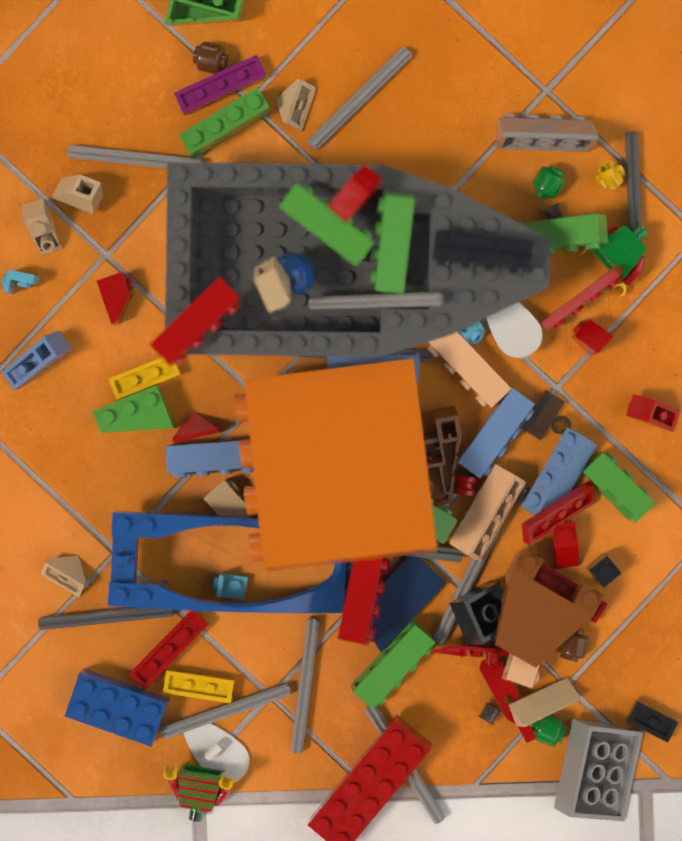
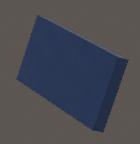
M407 556L384 581L386 583L383 597L379 596L378 604L381 606L378 619H374L373 627L376 628L374 641L383 650L446 584L420 557Z

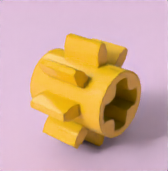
M606 161L598 167L597 171L599 174L595 176V179L599 185H602L603 189L608 188L612 190L622 184L623 179L621 176L626 173L622 165H619L617 161L614 163Z

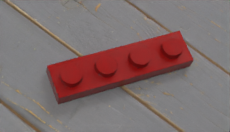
M619 264L545 318L541 324L546 330L552 326L555 329L566 321L564 317L569 313H572L574 316L584 308L582 304L588 299L593 302L603 294L600 290L604 287L612 288L620 282L619 276L624 271Z
M590 481L585 482L523 522V542L529 546L596 503L595 484Z
M543 562L533 579L568 601L575 588L579 586ZM602 600L590 620L596 623L608 603Z
M189 611L129 675L145 690L209 625V622L197 611Z

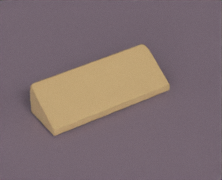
M565 677L508 705L516 726L525 727L581 699L568 678Z

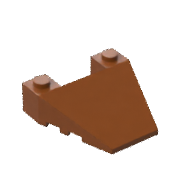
M455 406L432 410L436 431L423 434L431 499L434 500V506L450 504L452 499L455 469L462 438Z
M523 548L515 554L505 575L506 582L504 593L502 594V607L498 619L495 645L536 668L594 616L604 595L586 584H582L575 588L568 601L535 582L533 579L543 559Z

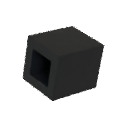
M604 553L585 567L603 588L622 574Z

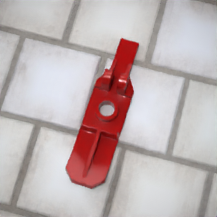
M458 645L431 651V654L460 656V658L468 656V653L470 657H483L484 654L485 666L488 669L497 667L499 657L509 656L510 654L505 650Z
M498 658L497 667L492 669L486 668L484 659L481 661L479 670L506 719L516 724L510 707L504 698L507 695H511L513 702L521 699L513 682L502 679L505 668L500 659ZM530 725L525 727L517 726L526 743L537 738Z

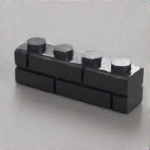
M436 230L432 261H437V266L451 267V263L461 264L462 269L475 270L476 266L485 267L487 272L499 273L500 269H508L509 274L524 275V271L528 272L531 268L533 241Z

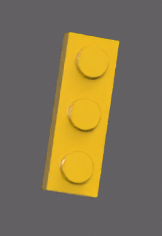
M162 358L108 378L116 400L180 376L181 373L178 366L174 364L171 367Z
M167 669L163 693L231 704L235 679Z

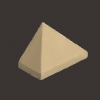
M297 79L276 98L283 123L302 131L316 87L301 79Z
M79 556L47 559L40 575L77 597L81 596L87 583Z

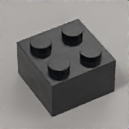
M499 582L482 584L449 603L467 645L484 644L496 637L503 594Z

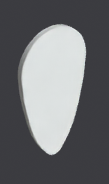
M519 302L487 317L492 335L501 351L513 358H524L530 356L539 348L542 342L541 326L533 315Z
M212 723L184 733L186 742L201 767L224 770L225 777L232 779L233 775L236 776L234 782H237L246 774L249 767L248 751L231 734Z

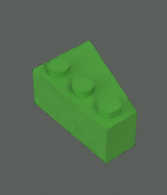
M170 0L165 24L168 26L239 22L241 21L246 0Z
M158 385L92 411L101 433L177 428L161 387Z
M599 452L584 467L581 473L590 482L595 484V487L628 521L636 523L656 503L649 497L648 492L643 487H638L632 481L633 477L625 469L621 470L616 465L617 460L610 453L605 455L603 452Z

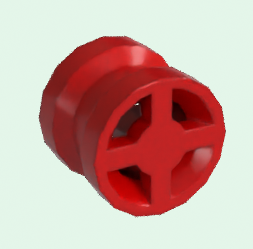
M455 475L457 483L456 487L453 488V493L476 496L474 487L478 482V478Z

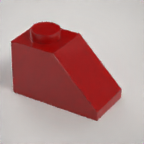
M364 164L349 179L329 204L328 208L347 223L375 193L383 179Z
M119 272L96 281L112 325L120 324L133 297L131 290L134 289L133 281L124 272Z
M589 319L585 323L581 320L572 329L574 334L571 338L592 356L598 354L614 336Z
M633 394L626 416L673 432L680 410L660 401Z
M567 521L550 532L556 569L579 566V545L575 522Z

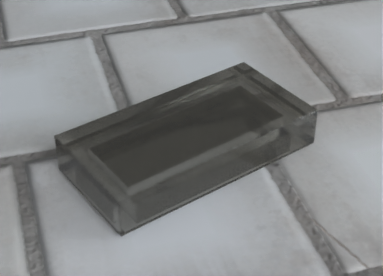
M544 390L533 408L534 413L527 422H524L521 429L541 441L565 401Z

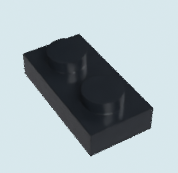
M635 700L626 718L628 723L667 743L678 724L676 720Z

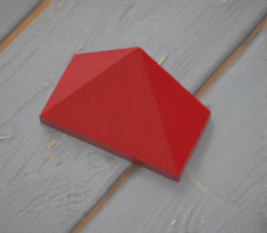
M192 411L172 438L173 443L220 433V429Z

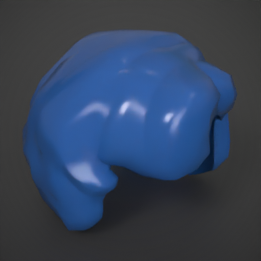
M292 252L285 253L276 258L288 276L293 279L291 290L297 295L308 291L315 280L314 264L304 255Z

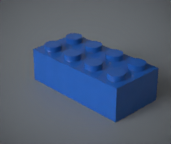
M84 668L78 675L64 717L152 747L170 698Z

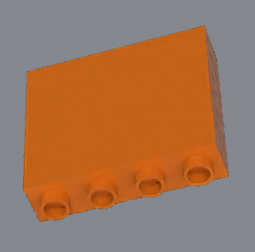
M414 359L244 380L245 394L235 395L234 401L237 421L249 422L250 439L239 441V450L243 469L253 467L255 486L244 487L247 514H258L260 533L249 534L252 562L263 561L264 569L270 572L438 552Z

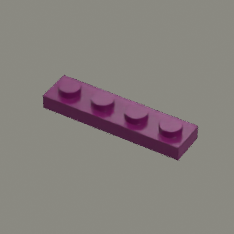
M255 55L175 92L174 95L185 116L267 78V75L258 56Z

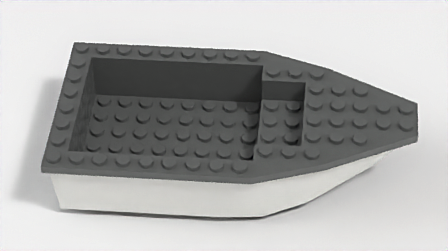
M167 162L165 328L220 277L241 299L238 303L240 308L233 315L229 316L227 314L220 320L223 324L215 332L209 331L203 336L205 341L197 349L192 347L186 355L383 357L452 335L549 288L550 239L454 189L385 165H367L383 181L370 199L351 219L354 221L352 226L359 231L363 228L373 236L371 240L374 242V245L379 246L380 236H376L377 221L382 222L383 213L378 212L379 199L384 198L385 191L414 194L415 197L404 293L375 291V283H370L371 271L377 267V260H373L374 245L359 265L355 267L279 209L280 204L296 183L300 186L305 184L315 192L313 196L319 201L324 198L331 203L349 179L363 165ZM444 230L532 240L531 268L528 272L524 271V275L509 274L508 269H500L499 273L485 271V267L476 266L475 270L462 269L461 264L451 263V267L437 266V261H432L435 231ZM288 252L308 257L314 264L315 280L308 291L297 295L291 290L293 279L290 278V302L284 308L276 309L270 313L255 283L254 268L272 257L279 258ZM435 292L443 294V304L441 306L313 310L309 308L308 302L310 297Z

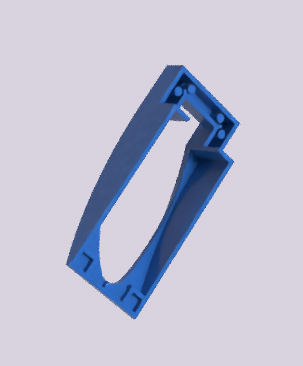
M168 511L165 513L112 512L111 580L108 586L107 606L214 612L343 613L346 563L334 564L335 567L332 575L315 587L289 596L259 602L202 600L169 590L168 581L165 579L161 582L137 581L139 537L161 538L185 530L212 526L259 528L258 516L235 517Z

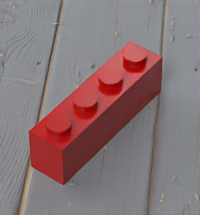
M219 277L149 345L169 366L172 367L174 364L179 366L188 357L186 353L192 347L197 349L205 341L203 336L209 331L215 332L223 324L220 320L227 314L231 316L240 308L238 303L241 299Z

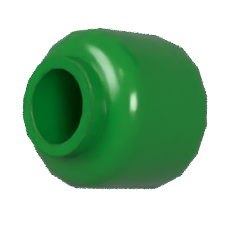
M551 164L549 167H541L532 180V185L536 189L534 193L544 200L547 197L557 198L566 185L565 173Z
M550 714L534 722L531 728L537 737L535 741L554 747L557 743L561 744L566 726L563 725L561 718Z

